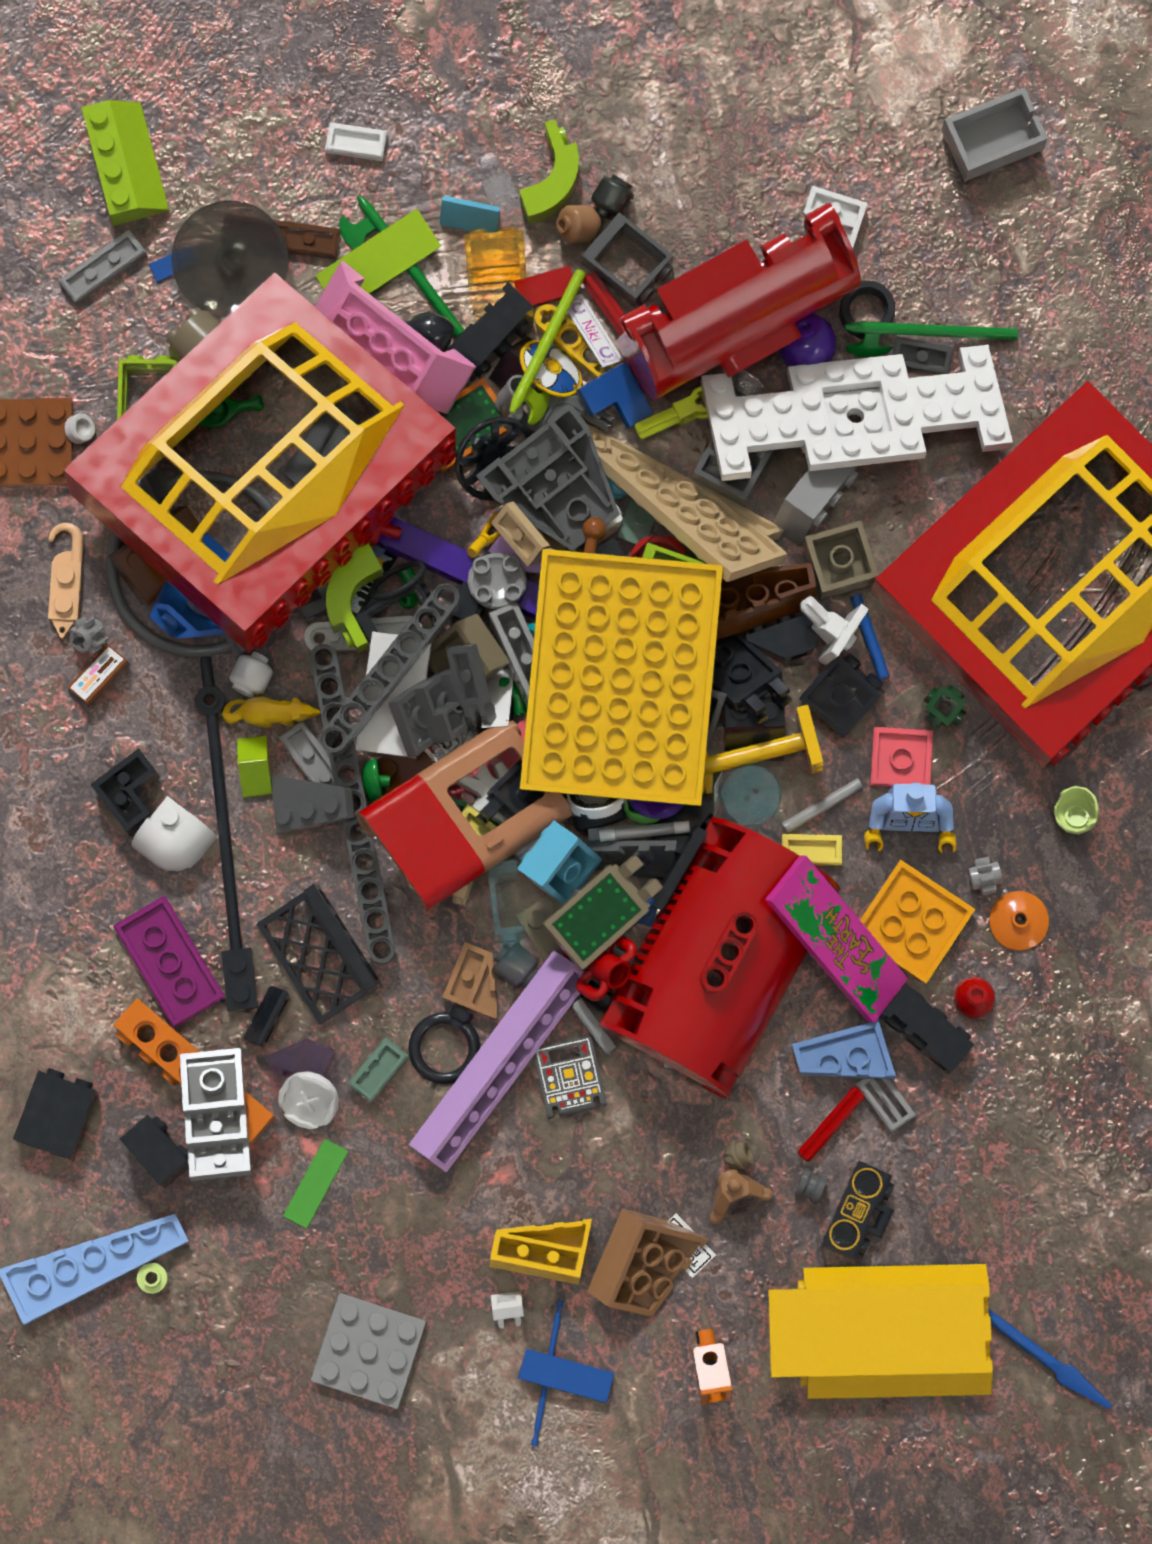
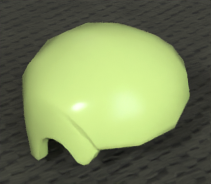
M1079 786L1064 789L1054 806L1057 824L1065 832L1080 835L1091 830L1096 825L1100 814L1096 796L1087 788Z

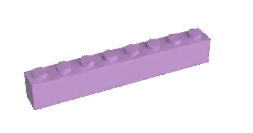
M553 950L408 1145L444 1172H447L580 993L576 989V982L584 971L579 970L573 962Z

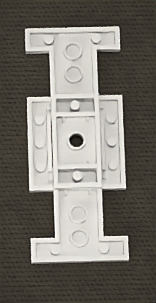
M981 345L960 348L958 356L962 368L961 373L908 378L903 354L788 366L787 376L791 391L741 397L735 396L732 378H728L726 373L701 376V387L721 481L751 478L752 469L748 456L749 452L801 447L802 453L806 455L809 471L924 459L926 448L922 433L975 427L977 428L982 452L1011 449L1013 440L989 346ZM849 415H858L862 418V421L853 423L847 417Z

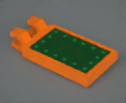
M484 377L461 391L449 413L445 414L437 411L456 428V453L464 436L477 424L494 417H508V415L502 414L495 405L497 396ZM498 424L499 438L511 431L505 429L503 424ZM488 426L475 435L477 437L491 435V427ZM469 441L463 454L464 457L472 455L471 448L473 442ZM455 459L447 467L442 466L439 469L441 474L455 466Z

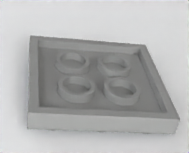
M339 1293L310 1381L398 1409L427 1321Z

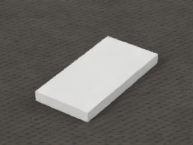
M372 631L366 675L398 635ZM413 638L406 639L402 643V651L412 653L416 650L418 643ZM432 643L357 736L356 751L408 757L388 702L412 686L427 679ZM388 662L383 667V674L387 677L395 676L399 671V665L395 662ZM375 685L367 687L364 692L365 699H377L380 695V688Z

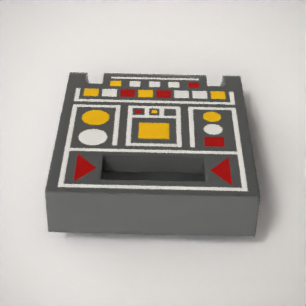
M591 1035L541 1046L534 1054V1060L548 1120L554 1118L552 1106H558L560 1117L595 1109L593 1097L596 1096L599 1097L601 1107L607 1106ZM574 1045L578 1046L579 1057L551 1063L548 1051Z

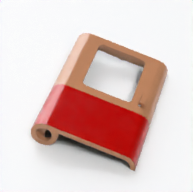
M512 720L509 721L508 726L486 729L356 814L366 834L371 838H378L421 899L426 912L539 838L543 830L549 827L553 820L560 824L572 816L570 805L561 793L544 792L543 797L487 834L480 836L474 831L449 796L447 789L508 749L514 750L523 761L524 740L521 738V731L518 725Z

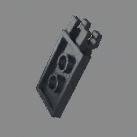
M741 633L716 640L712 689L726 693L725 701L731 707L741 712L747 710L750 717L760 725L769 718L765 712L767 707L760 700L762 697L770 693L773 700L782 708L792 702V698L787 695L790 693V689L782 680V671L752 643L747 642V639Z
M521 759L487 792L488 797L486 799L489 803L476 816V819L485 826L498 812L508 820L544 796V792L520 790Z

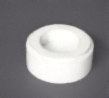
M79 413L67 419L65 433L71 442L83 444L94 437L95 425L88 415Z

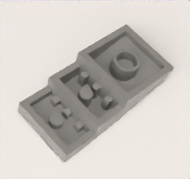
M241 1048L180 1054L182 1101L185 1115L190 1180L197 1181L252 1175Z

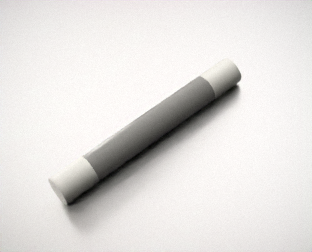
M688 820L599 830L600 842L689 833L690 823Z

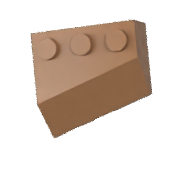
M622 1208L587 1293L608 1307L652 1317L674 1288L673 1280L682 1268L687 1270L693 1262L689 1258L698 1246L703 1248L709 1239L668 1220Z

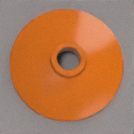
M1013 891L1001 896L995 902L990 911L989 926L994 938L1002 946L1011 950L1023 951L1035 947L1043 940L1049 927V915L1043 902L1035 895L1024 891ZM1017 914L1024 915L1026 918L1025 924L1020 925L1016 923L1015 916Z

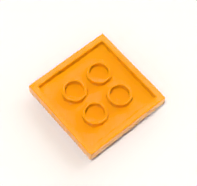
M900 859L860 921L899 968L926 985L976 909Z

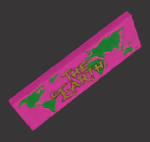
M800 855L765 901L866 1021L875 1023L907 981L908 977L807 856Z

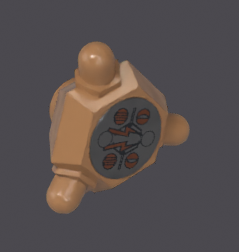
M736 1169L728 1170L717 1178L718 1187L714 1195V1210L710 1214V1221L713 1224H719L725 1217L737 1218L754 1210L760 1201L771 1200L773 1191L749 1176L740 1174Z

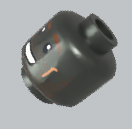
M614 174L611 178L603 177L591 196L592 202L597 205L595 211L607 219H610L611 215L616 217L619 212L624 215L634 199V194L631 191L633 186Z

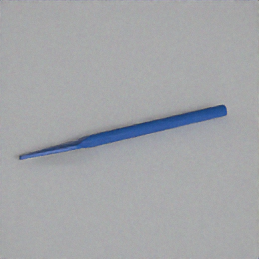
M989 1309L991 1325L1053 1371L1061 1384L1107 1409L1111 1408V1403L1073 1365L1062 1364Z

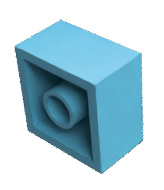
M553 820L549 827L543 830L540 839L531 851L524 855L517 869L542 891L563 905L571 898L573 889H580L602 861V858L580 838Z

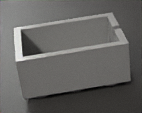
M1025 87L944 120L941 131L964 182L1044 150L1048 137L1038 115L1033 117L1035 108Z

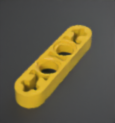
M551 304L542 305L535 312V325L543 334L550 322L543 324L542 314L548 316L552 313L554 315L557 307ZM566 316L563 321L565 324L560 327L553 343L564 350L594 378L607 372L603 367L600 372L597 371L601 367L599 361L588 363L584 360L583 354L590 347L575 323ZM568 330L574 331L578 335V340L571 345L565 344L561 339L562 334ZM617 362L606 367L610 370L613 367L620 364L621 362Z

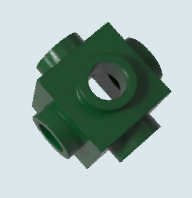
M942 685L939 690L933 687L923 700L927 704L924 708V711L928 713L925 718L937 728H940L941 725L948 728L951 723L957 726L967 713L963 710L966 702L962 699L965 695L952 685L949 688ZM947 702L950 705L949 712H940L939 704Z

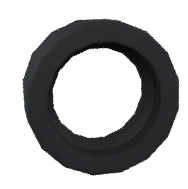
M861 281L859 288L846 294L841 299L839 318L843 327L845 324L855 322L850 313V305L857 296L862 294H872L882 301L884 315L879 322L892 323L895 301L892 293L884 285L876 281ZM846 330L849 334L859 339L864 338L865 333Z

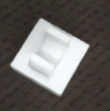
M521 1291L491 1295L494 1321L498 1320V1326L501 1329L504 1328V1319L514 1318L516 1326H520L521 1317L524 1316Z

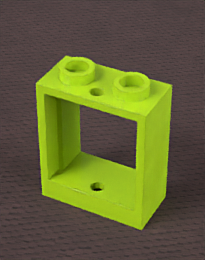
M129 355L126 359H119L117 419L128 410L129 374L166 375L178 361L166 355L156 356V359H144L143 356Z

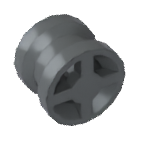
M805 1168L794 1196L799 1198L807 1197L811 1203L817 1205L828 1177L823 1174L819 1176L814 1175L810 1169Z

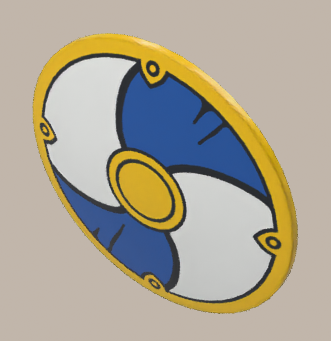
M541 340L530 341L521 349L520 364L524 373ZM552 343L533 384L550 395L568 397L576 394V390L581 387L582 375L577 363L564 350Z

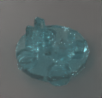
M757 765L742 766L733 771L726 779L721 790L723 803L728 813L745 825L760 824L770 819L778 810L782 799L781 786L776 776L768 769ZM755 788L759 790L758 794L754 792ZM746 796H749V801H746Z

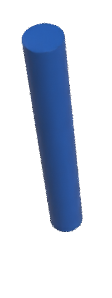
M861 593L850 597L854 609L861 604L865 606ZM867 612L859 625L877 676L880 680L890 677Z

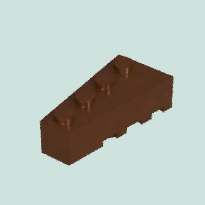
M812 562L769 567L729 582L722 579L716 640L778 620L784 616L802 612L800 609L802 600H805L808 596L816 600V582Z

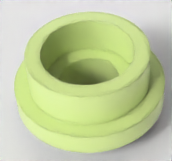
M157 1263L145 1264L138 1271V1286L146 1293H158L167 1284V1272ZM150 1272H154L157 1275V1281L154 1284H149L146 1280Z

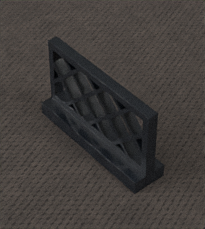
M312 884L303 890L302 894L256 924L314 1017L322 1025L368 993L374 992L383 985L320 885ZM304 900L310 908L308 922L293 919L295 906ZM289 911L288 918L281 917L283 914ZM314 916L319 922V924L313 923ZM276 919L287 921L283 939L273 937L267 925ZM292 922L307 925L304 943L288 940ZM312 927L322 928L326 933L324 947L308 944ZM276 941L282 942L281 949ZM330 941L336 950L329 949ZM287 943L303 946L299 964L289 962L285 957ZM308 947L323 950L319 968L304 965ZM328 952L337 953L341 957L340 972L324 969ZM292 966L298 967L297 974L292 968ZM346 967L350 971L351 975L345 974ZM303 968L319 971L315 989L304 987L302 984ZM323 972L339 976L335 993L320 990ZM344 977L355 979L361 990L351 997L341 995ZM308 991L314 992L313 999L309 995ZM319 993L334 996L332 1009L324 1015L321 1014L316 1006ZM339 998L347 999L338 1005Z

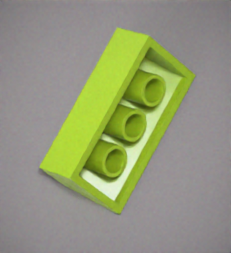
M107 100L81 107L113 226L169 212L141 102Z

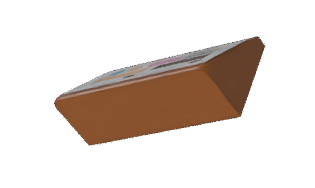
M107 644L67 688L90 707L128 667L129 662Z

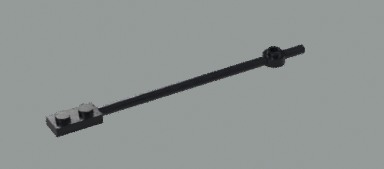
M212 657L200 658L203 688L195 696V705L198 711L206 716L229 931L230 950L221 951L227 1011L258 1009L252 949H242L218 715L223 711L226 701L222 691L214 685ZM207 696L215 697V702L212 705L204 703Z

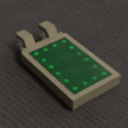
M636 855L631 856L619 867L616 864L613 866L611 864L607 865L541 924L579 970L585 969L650 911L648 907L651 905L648 900L663 888L656 878L650 879L639 890L632 884L628 877L643 865Z

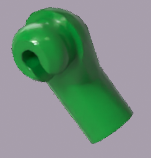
M412 568L398 572L404 584L416 576ZM411 593L399 600V604L403 608L411 609L418 604V601L414 594Z
M503 677L499 679L500 687H506L510 683L509 678ZM513 681L511 700L515 716L526 715L527 706L516 682Z

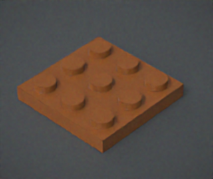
M72 398L0 399V488L68 486L64 469L73 462V442L68 439L65 433V423L69 417L73 416Z

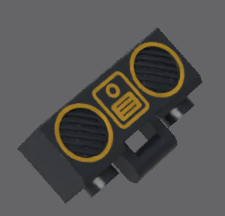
M859 1160L855 1165L820 1246L851 1260H856L858 1255L863 1257L868 1248L870 1240L865 1238L867 1233L882 1239L894 1210L880 1204L882 1199L888 1201L895 1185L890 1183L892 1175ZM875 1209L880 1213L874 1227H871L867 1223Z

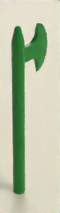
M361 195L357 196V200L366 218L357 224L350 223L344 215L339 220L341 235L353 250L365 243L366 237L375 229L380 233L388 228L373 205ZM414 264L406 269L437 313L446 317L454 326L453 334L458 338L465 329L419 267Z
M864 321L844 325L846 330L865 333L861 342L845 345L849 353L861 357H877L892 350L893 347L881 345L878 342L880 334L1017 340L1018 338L1017 328Z

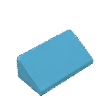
M443 196L440 225L489 236L497 234L500 221V208L498 206Z

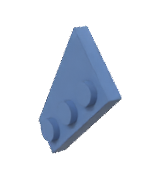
M879 1020L875 1021V1023H866L792 1044V1051L799 1074L802 1076L896 1079Z

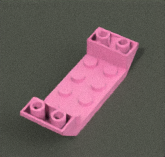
M344 261L340 262L315 307L434 410L445 414L449 413L476 366L455 349L446 352L439 350L362 289L361 285L365 278Z

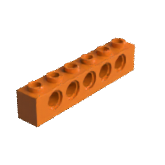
M138 998L133 1001L113 1024L119 1030L115 1036L128 1047L132 1043L139 1047L141 1051L138 1055L150 1066L155 1062L164 1069L161 1075L173 1086L177 1082L181 1084L180 1054L200 1052ZM145 1027H152L155 1031L153 1040L147 1043L141 1042L139 1038L141 1030ZM170 1046L177 1048L178 1055L174 1061H163L162 1052L165 1048ZM245 1091L249 1143L253 1145L276 1117Z

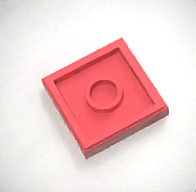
M873 727L870 787L891 788L894 784H912L915 782L922 785H930L933 730Z

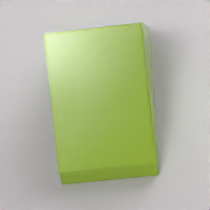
M267 735L237 739V763L243 798L272 795Z

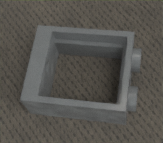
M620 212L582 255V265L591 272H596L603 282L634 307L640 301L645 303L655 291L653 286L659 279L664 281L674 268L671 266L673 264V255ZM622 234L659 262V265L635 292L598 263Z

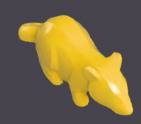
M263 696L253 697L248 700L236 699L226 704L222 713L223 720L229 724L244 719L246 723L263 728H270L273 723H280L291 727L294 725V720L297 722L304 721L321 714L317 708L300 702L295 697L292 701H280ZM242 704L235 712H230L235 705Z

